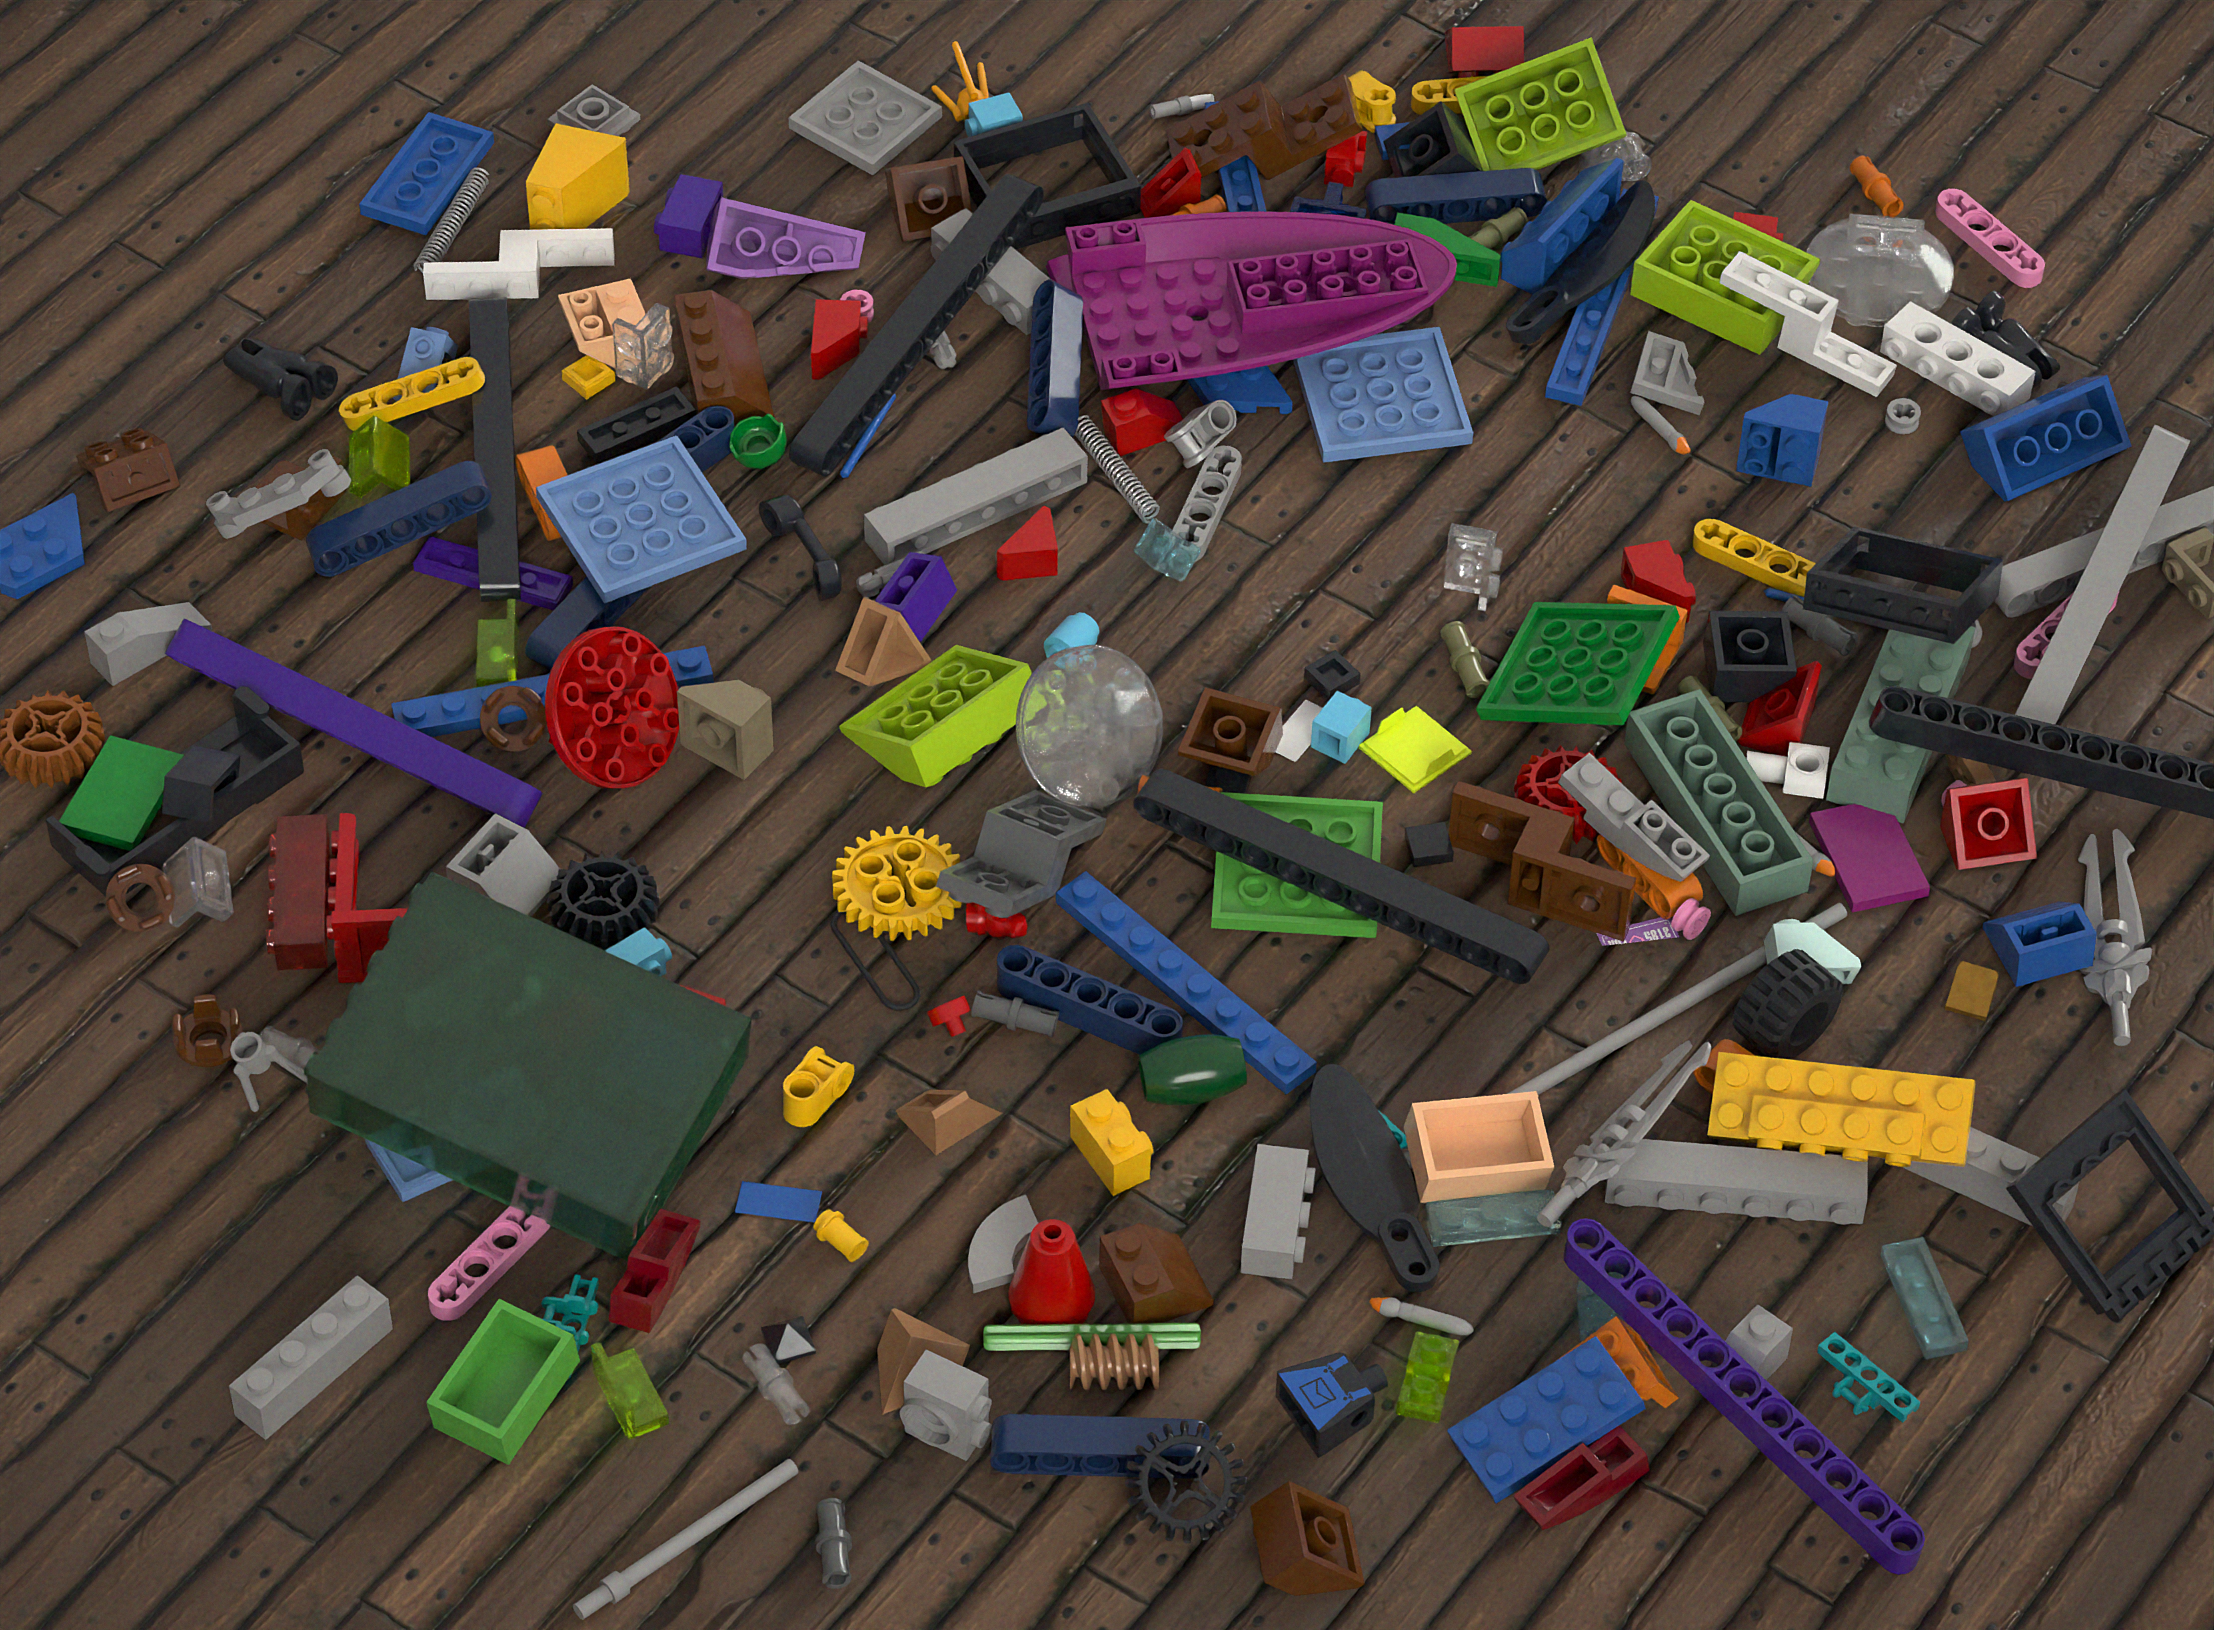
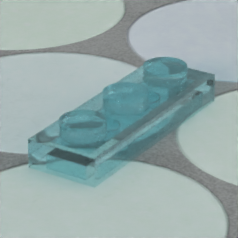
M1553 1189L1426 1202L1425 1214L1432 1246L1559 1234L1561 1228L1560 1217L1549 1228L1544 1227L1537 1220V1215L1555 1196Z
M1924 1237L1883 1245L1881 1258L1925 1360L1967 1351L1968 1337Z

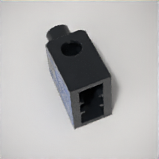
M1339 1352L1277 1371L1275 1397L1319 1458L1371 1423L1374 1419V1393L1387 1388L1388 1381L1379 1364L1375 1363L1363 1370L1357 1371L1347 1355Z

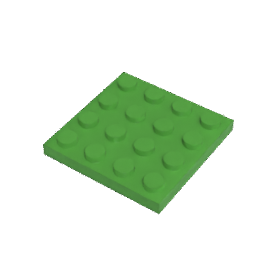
M1221 792V794L1380 863L1383 802ZM1216 851L1211 928L1376 938V921Z

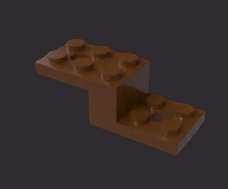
M1345 74L1325 82L1323 85L1293 99L1282 107L1264 84L1258 81L1166 130L1172 159L1186 147L1194 157L1200 170L1201 178L1247 155L1267 180L1363 131L1352 84ZM1322 116H1324V119H1323L1322 121H1320V122L1317 123V121H1318ZM1206 140H1208V143L1205 144L1204 146H1202V144H1203Z
M1461 781L1457 782L1453 790L1449 826L1451 845L1512 865L1508 905L1624 942L1630 928L1636 878L1625 875L1620 871L1610 870L1585 862L1580 858L1570 857L1574 817L1524 802L1518 798L1495 793L1480 786L1470 785ZM1488 823L1494 825L1497 828L1489 826ZM1587 895L1595 898L1596 900L1588 898Z

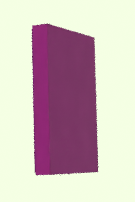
M1858 804L1810 813L1809 824L1824 855L1832 861L1835 867L1834 876L1851 912L1929 896L1930 885L1896 816Z

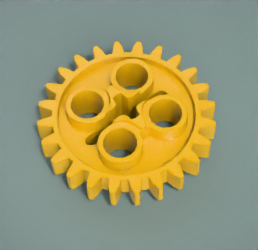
M888 826L886 827V836L881 837L877 832L871 830L870 841L867 842L857 837L856 849L846 846L844 848V858L836 859V870L832 872L833 899L837 900V910L839 912L846 911L847 923L858 920V931L860 932L870 926L873 927L874 938L879 937L883 931L889 932L890 941L895 940L898 932H903L907 940L912 939V931L918 930L923 936H928V925L931 924L937 929H942V917L953 920L954 908L962 907V902L950 898L948 891L936 887L940 871L960 863V855H951L950 843L939 846V835L937 834L928 840L924 839V829L918 830L915 835H909L908 827L904 826L900 834H894L892 828Z

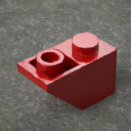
M1669 540L1624 547L1620 575L1626 589L1686 609V623L1689 622L1691 605L1696 603L1695 589L1691 582H1686L1683 575L1684 567L1681 556L1674 554Z

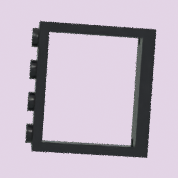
M1088 103L954 141V157L963 156L969 194L977 207L982 204L992 191L979 169L1081 139L1110 184L1041 204L1036 215L1011 245L1015 250L1066 235V227L1107 223L1140 213L1141 185Z
M1854 526L1807 572L1803 610L1955 644L1999 596L2003 559ZM1859 536L1870 538L1869 545L1862 543L1858 546ZM1856 569H1862L1963 593L1957 600L1851 577L1850 575ZM1943 610L1952 611V616L1950 618L1942 616Z

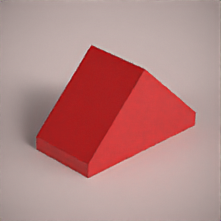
M1185 147L1141 189L1140 209L1145 218L1169 216L1179 212L1181 206L1189 203L1193 205L1200 203L1201 173L1189 149Z
M1043 506L997 550V578L1005 581L1058 575V547L1050 508Z

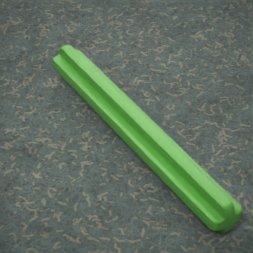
M1198 1323L986 1325L983 1330V1345L987 1351L1070 1350L1075 1334L1081 1335L1085 1346L1089 1345L1093 1334L1099 1335L1102 1346H1106L1110 1334H1116L1120 1346L1124 1345L1128 1334L1134 1335L1138 1346H1141L1145 1334H1151L1158 1349H1197L1201 1343V1329Z

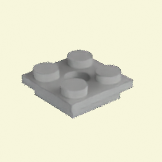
M592 84L558 109L547 120L548 125L554 127L555 123L619 136L629 131L631 126L640 120V114Z

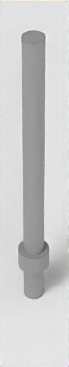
M787 1459L622 1572L614 1571L600 1580V1587L573 1604V1609L577 1616L584 1620L607 1603L615 1604L630 1594L632 1586L797 1475L799 1472L795 1463L791 1459Z

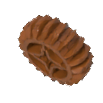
M47 690L43 697H36L31 693L29 701L17 700L15 709H5L4 719H0L1 766H4L9 776H16L20 784L30 780L35 789L41 783H47L51 789L55 782L59 781L69 785L70 778L73 776L83 779L85 769L90 770L105 745L106 737L102 719L98 712H95L91 702L84 703L79 694L69 698L64 690L58 696H52L49 690Z

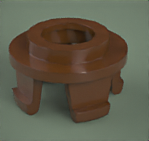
M506 686L495 690L485 700L480 712V726L485 738L496 748L507 752H520L532 747L541 738L546 727V714L541 697L534 690L526 686L525 688ZM510 705L520 707L527 716L525 729L515 735L505 733L498 724L500 711Z
M133 864L121 869L113 876L106 890V905L111 917L117 924L130 931L146 932L156 929L169 918L175 904V892L170 879L160 869L148 864ZM137 883L148 884L156 894L155 905L145 913H135L126 905V892L129 887Z
M204 994L194 997L193 1013L182 1019L180 1014H175L172 1019L174 1047L179 1057L185 1062L198 1067H214L224 1064L233 1058L230 1051L231 1045L236 1037L243 1032L236 1008L230 1009L229 1012L221 1010L215 995ZM206 1033H217L225 1039V1042L220 1046L217 1039H197Z

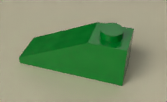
M1397 213L1394 225L1409 228L1431 237L1445 246L1454 255L1457 262L1454 280L1493 287L1498 286L1500 254L1434 218Z

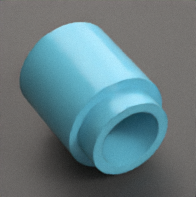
M1081 612L1066 617L1044 641V650L1049 662L1059 668H1074L1097 643L1099 627L1095 620Z

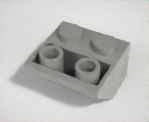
M495 813L446 866L449 896L451 899L479 914L482 912L486 899L494 898L517 926L521 928L548 899L551 881L557 880L556 876L560 868L529 830Z

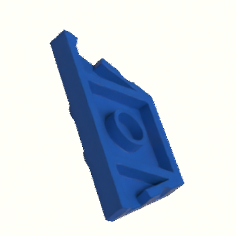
M1267 365L1218 375L1186 379L1203 405L1217 400H1224L1234 410L1241 413H1256L1257 406L1280 407V414L1292 413V400Z
M74 493L0 530L1 594L19 599L85 565L78 515L79 510Z

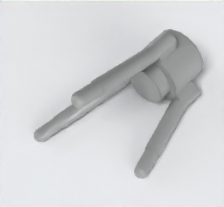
M242 1032L233 1041L230 1051L231 1056L237 1062L234 1073L241 1081L247 1101L253 1112L259 1110V1105L249 1076L250 1074L265 1072L270 1067L272 1061H275L315 1089L319 1090L322 1088L320 1081L280 1054L274 1046H267L256 1033Z

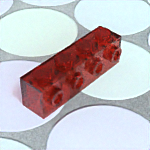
M327 814L277 817V833L269 834L270 857L276 858V865L268 866L269 889L275 890V897L267 898L268 921L274 922V929L266 930L267 953L275 954L278 971L328 968L327 915H329L330 834Z

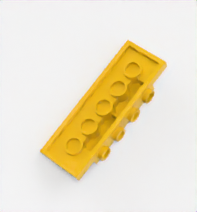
M1718 1052L1707 1135L1712 1139L1756 1143L1759 1149L1782 1150L1783 1147L1800 1148L1799 1153L1802 1154L1814 1153L1824 1157L1825 1151L1842 1153V1159L1867 1162L1868 1156L1885 1158L1886 1164L1898 1167H1910L1911 1161L1965 1167L1976 1083L1973 1079Z

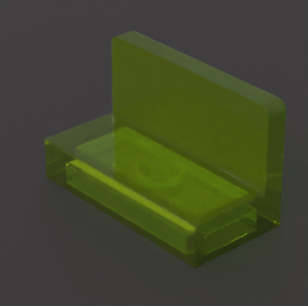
M376 416L371 417L349 436V476L351 478L349 492L362 498L380 482L396 491L410 485V445L408 435Z
M507 599V619L478 620L477 687L517 680L519 627L516 599Z
M600 1342L591 1345L594 1375L628 1440L668 1425V1412L635 1349L632 1348L608 1358Z

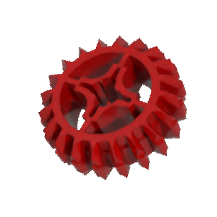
M1560 745L1554 753L1544 748L1541 757L1531 755L1528 764H1522L1519 776H1517L1514 784V798L1574 817L1572 840L1577 845L1583 836L1593 841L1598 832L1583 819L1587 810L1558 783L1561 775L1588 753L1595 757L1593 749L1584 754L1579 751L1577 745L1572 751H1565ZM1606 757L1598 758L1597 760L1622 783V779L1618 778L1616 767H1608Z

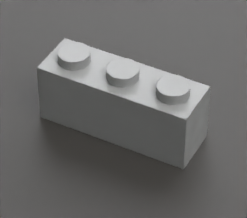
M1263 1144L1257 1145L1242 1244L1241 1273L1292 1279L1294 1263H1303L1306 1237H1299L1298 1235L1300 1227L1308 1228L1311 1202L1303 1201L1305 1193L1313 1194L1316 1168L1308 1167L1309 1150Z

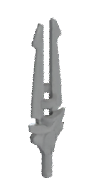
M2115 829L2113 830L2119 919L2104 920L2098 848L2097 839L2094 834L2089 835L2078 858V862L2087 866L2084 912L2097 933L2093 966L2080 969V971L2086 975L2083 979L2088 991L2100 995L2111 1009L2114 1043L2118 1046H2125L2131 1041L2128 1009L2137 988L2148 980L2149 967L2146 964L2151 960L2152 948L2137 950L2145 943L2136 892L2127 863L2128 856L2135 849L2120 830ZM2120 934L2122 937L2121 942L2107 943L2105 940L2106 935Z
M1689 1040L1660 1059L1662 1066L1591 1135L1592 1143L1590 1146L1583 1144L1577 1147L1574 1151L1575 1157L1568 1159L1563 1166L1566 1176L1561 1184V1189L1537 1215V1220L1541 1225L1547 1228L1551 1227L1576 1197L1579 1198L1599 1181L1613 1177L1620 1170L1619 1166L1636 1154L1634 1149L1629 1148L1636 1146L1647 1134L1695 1069L1707 1064L1712 1047L1709 1042H1705L1651 1104L1645 1110H1642L1639 1107L1692 1048L1691 1042ZM1631 1119L1633 1123L1626 1130L1624 1125ZM1614 1138L1616 1142L1611 1148L1608 1147L1607 1144Z

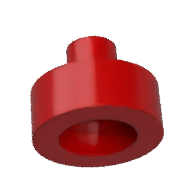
M965 995L928 1010L926 1013L933 1027L945 1022L950 1036L954 1037L966 1031L960 1015L971 1011Z

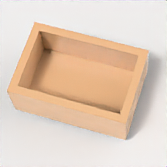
M1537 1091L1412 1103L1404 1124V1131L1420 1203L1545 1191L1554 1170V1163Z

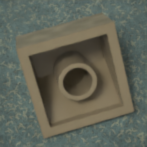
M740 680L683 686L677 691L680 743L682 746L743 780L774 751L771 697L761 689L753 688Z

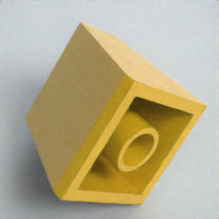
M555 123L526 180L530 230L585 229L624 200L630 192L626 138Z

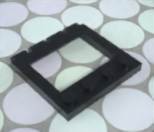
M2126 1089L2112 1096L2006 1187V1190L2097 1315L2105 1313L2115 1323H2118L2139 1304L2138 1300L2143 1301L2166 1280V1276H2171L2194 1255V1252H2198L2214 1238V1223L2211 1220L2214 1217L2213 1209ZM2129 1140L2178 1210L2108 1272L2102 1275L2052 1205L2123 1143Z

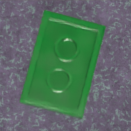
M110 735L59 822L76 837L129 851L133 850L140 844L163 804L165 775L184 755Z

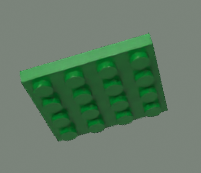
M1534 602L1476 707L1480 720L1624 725L1680 618L1676 605Z

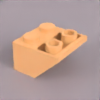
M631 278L558 295L559 303L580 352L616 369L654 361L652 328Z

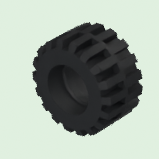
M1799 949L1787 951L1767 964L1749 983L1734 1012L1733 1027L1736 1029L1735 1031L1766 1057L1790 1060L1809 1048L1827 1029L1841 1003L1843 984L1805 951Z

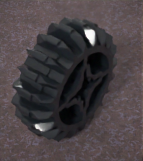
M601 851L598 858L591 859L585 853L583 862L578 863L570 860L568 870L559 869L556 876L557 880L551 881L547 905L553 928H557L560 935L574 940L577 946L584 943L588 953L595 946L601 947L605 951L609 946H614L644 927L649 931L651 924L656 923L657 910L660 905L657 884L654 876H649L646 865L637 866L634 857L623 861L619 852L611 858L606 857L603 851ZM633 900V902L629 906H627V903Z
M1181 1421V1435L1173 1436L1172 1427L1167 1423L1163 1425V1432L1166 1436L1165 1440L1160 1442L1153 1432L1147 1434L1148 1441L1154 1446L1150 1452L1141 1445L1135 1447L1134 1451L1145 1459L1142 1465L1134 1461L1128 1462L1127 1468L1129 1470L1140 1473L1139 1479L1125 1480V1487H1139L1140 1494L1128 1498L1129 1505H1136L1143 1501L1146 1508L1140 1511L1136 1518L1141 1522L1151 1514L1156 1519L1149 1528L1152 1534H1155L1163 1523L1169 1526L1165 1537L1167 1541L1174 1539L1176 1529H1182L1183 1542L1188 1544L1192 1540L1191 1529L1198 1528L1199 1535L1203 1541L1209 1539V1532L1205 1525L1212 1522L1218 1532L1225 1530L1223 1522L1218 1518L1222 1512L1228 1518H1236L1237 1512L1228 1507L1227 1504L1229 1500L1237 1503L1244 1502L1245 1496L1241 1493L1232 1492L1233 1485H1245L1247 1478L1244 1476L1233 1477L1232 1470L1242 1467L1244 1462L1241 1458L1235 1459L1230 1463L1228 1462L1226 1456L1236 1448L1232 1442L1227 1444L1222 1450L1216 1446L1223 1435L1221 1431L1217 1430L1214 1432L1209 1441L1203 1438L1206 1431L1205 1423H1199L1196 1435H1189L1188 1421ZM1189 1444L1201 1447L1193 1460L1184 1466L1172 1464L1160 1456L1163 1451L1176 1445ZM1212 1456L1219 1463L1223 1473L1224 1487L1221 1498L1208 1489L1202 1481L1203 1468ZM1197 1462H1200V1466L1195 1472L1198 1478L1194 1481L1199 1482L1198 1489L1204 1492L1206 1496H1202L1197 1491L1193 1492L1187 1489L1183 1494L1179 1495L1175 1502H1172L1171 1499L1177 1492L1174 1486L1178 1483L1173 1482L1174 1475L1166 1471L1165 1468L1184 1475L1188 1470H1192ZM1151 1467L1165 1476L1170 1484V1493L1160 1508L1153 1502L1148 1489V1474ZM1187 1498H1195L1213 1509L1203 1517L1193 1520H1179L1171 1517L1177 1506Z

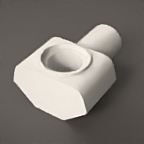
M1789 742L1787 756L1747 751L1746 759L1761 781L1783 784V793L1823 799L1830 747Z

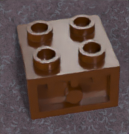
M142 428L128 430L120 435V440L108 444L107 441L91 443L84 448L85 452L76 455L78 463L93 474L103 508L107 512L180 486L167 443L148 430L143 431Z

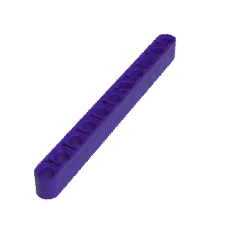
M187 619L182 620L164 653L177 662L234 690L242 686L248 687L263 699L269 707L492 815L496 813L523 828L526 827L543 795L538 789Z
M1588 1218L1573 1222L1568 1229L1563 1254L1564 1261L1569 1269L1884 1569L1898 1575L1911 1572L1918 1564L1925 1541L1924 1531L1920 1525L1604 1226ZM1586 1243L1591 1245L1593 1248L1583 1249L1577 1246V1244ZM1616 1272L1624 1277L1617 1279L1609 1276L1607 1273ZM1638 1302H1650L1655 1307L1646 1308L1641 1306ZM1680 1331L1683 1334H1685L1686 1337H1674L1669 1332ZM1701 1361H1712L1717 1364V1367H1706ZM1732 1391H1744L1749 1397H1738ZM1764 1421H1776L1781 1425V1427H1769L1764 1423ZM1796 1451H1807L1812 1454L1813 1458H1802L1797 1455ZM1828 1481H1838L1845 1486V1488H1833L1828 1484ZM1860 1512H1871L1874 1515H1876L1878 1519H1866L1860 1514ZM1895 1542L1904 1543V1544H1906L1911 1550H1910V1551H1902V1550H1899V1549H1897L1896 1547H1894V1545H1893L1892 1543H1895Z

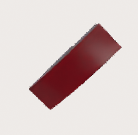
M663 1209L658 1211L629 1254L627 1271L611 1293L609 1322L647 1333L651 1332L679 1280L700 1229L701 1220Z
M1619 1425L1589 1447L1584 1443L1580 1444L1513 1495L1514 1500L1542 1530H1545L1585 1513L1635 1482L1650 1471L1648 1456Z

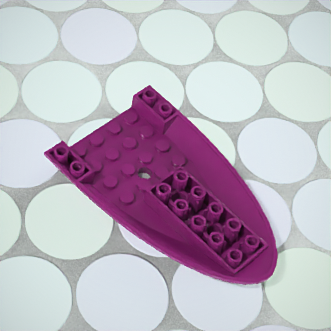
M1264 211L1219 212L1141 218L1065 228L1072 288L1075 293L1083 298L1082 324L1101 390L1241 371L1309 356L1373 336L1407 321L1433 305L1448 291L1455 279L1457 262L1454 255L1445 246L1431 237L1409 228L1381 221L1342 215ZM1200 316L1205 319L1202 321H1194L1191 317Z

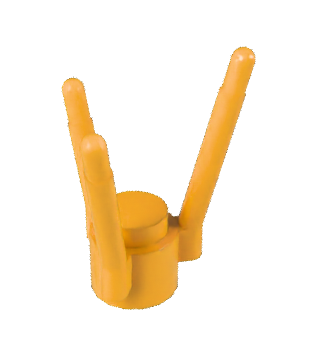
M954 41L952 48L966 88L959 93L957 105L938 86L933 85L931 90L953 113L955 120L959 122L963 119L964 121L969 119V103L989 98L984 64L981 62L977 64L980 90H978L974 86L959 43Z

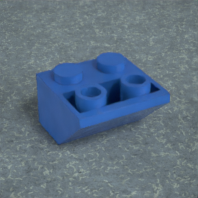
M1789 394L1745 412L1736 472L1811 487L1821 451L1828 401Z
M2059 901L1983 922V929L2016 987L2093 966L2097 933L2083 908L2078 903Z

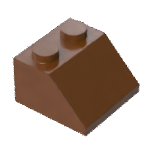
M963 156L885 169L890 206L902 241L931 237L932 227L965 208L972 213Z
M1205 687L1178 749V756L1255 776L1270 766L1283 736L1281 707Z
M1138 1223L1100 1236L1099 1268L1128 1323H1164L1213 1306L1214 1300L1179 1235Z
M1290 1481L1250 1506L1253 1534L1257 1541L1261 1562L1260 1571L1266 1584L1294 1596L1358 1589L1365 1584L1349 1508Z

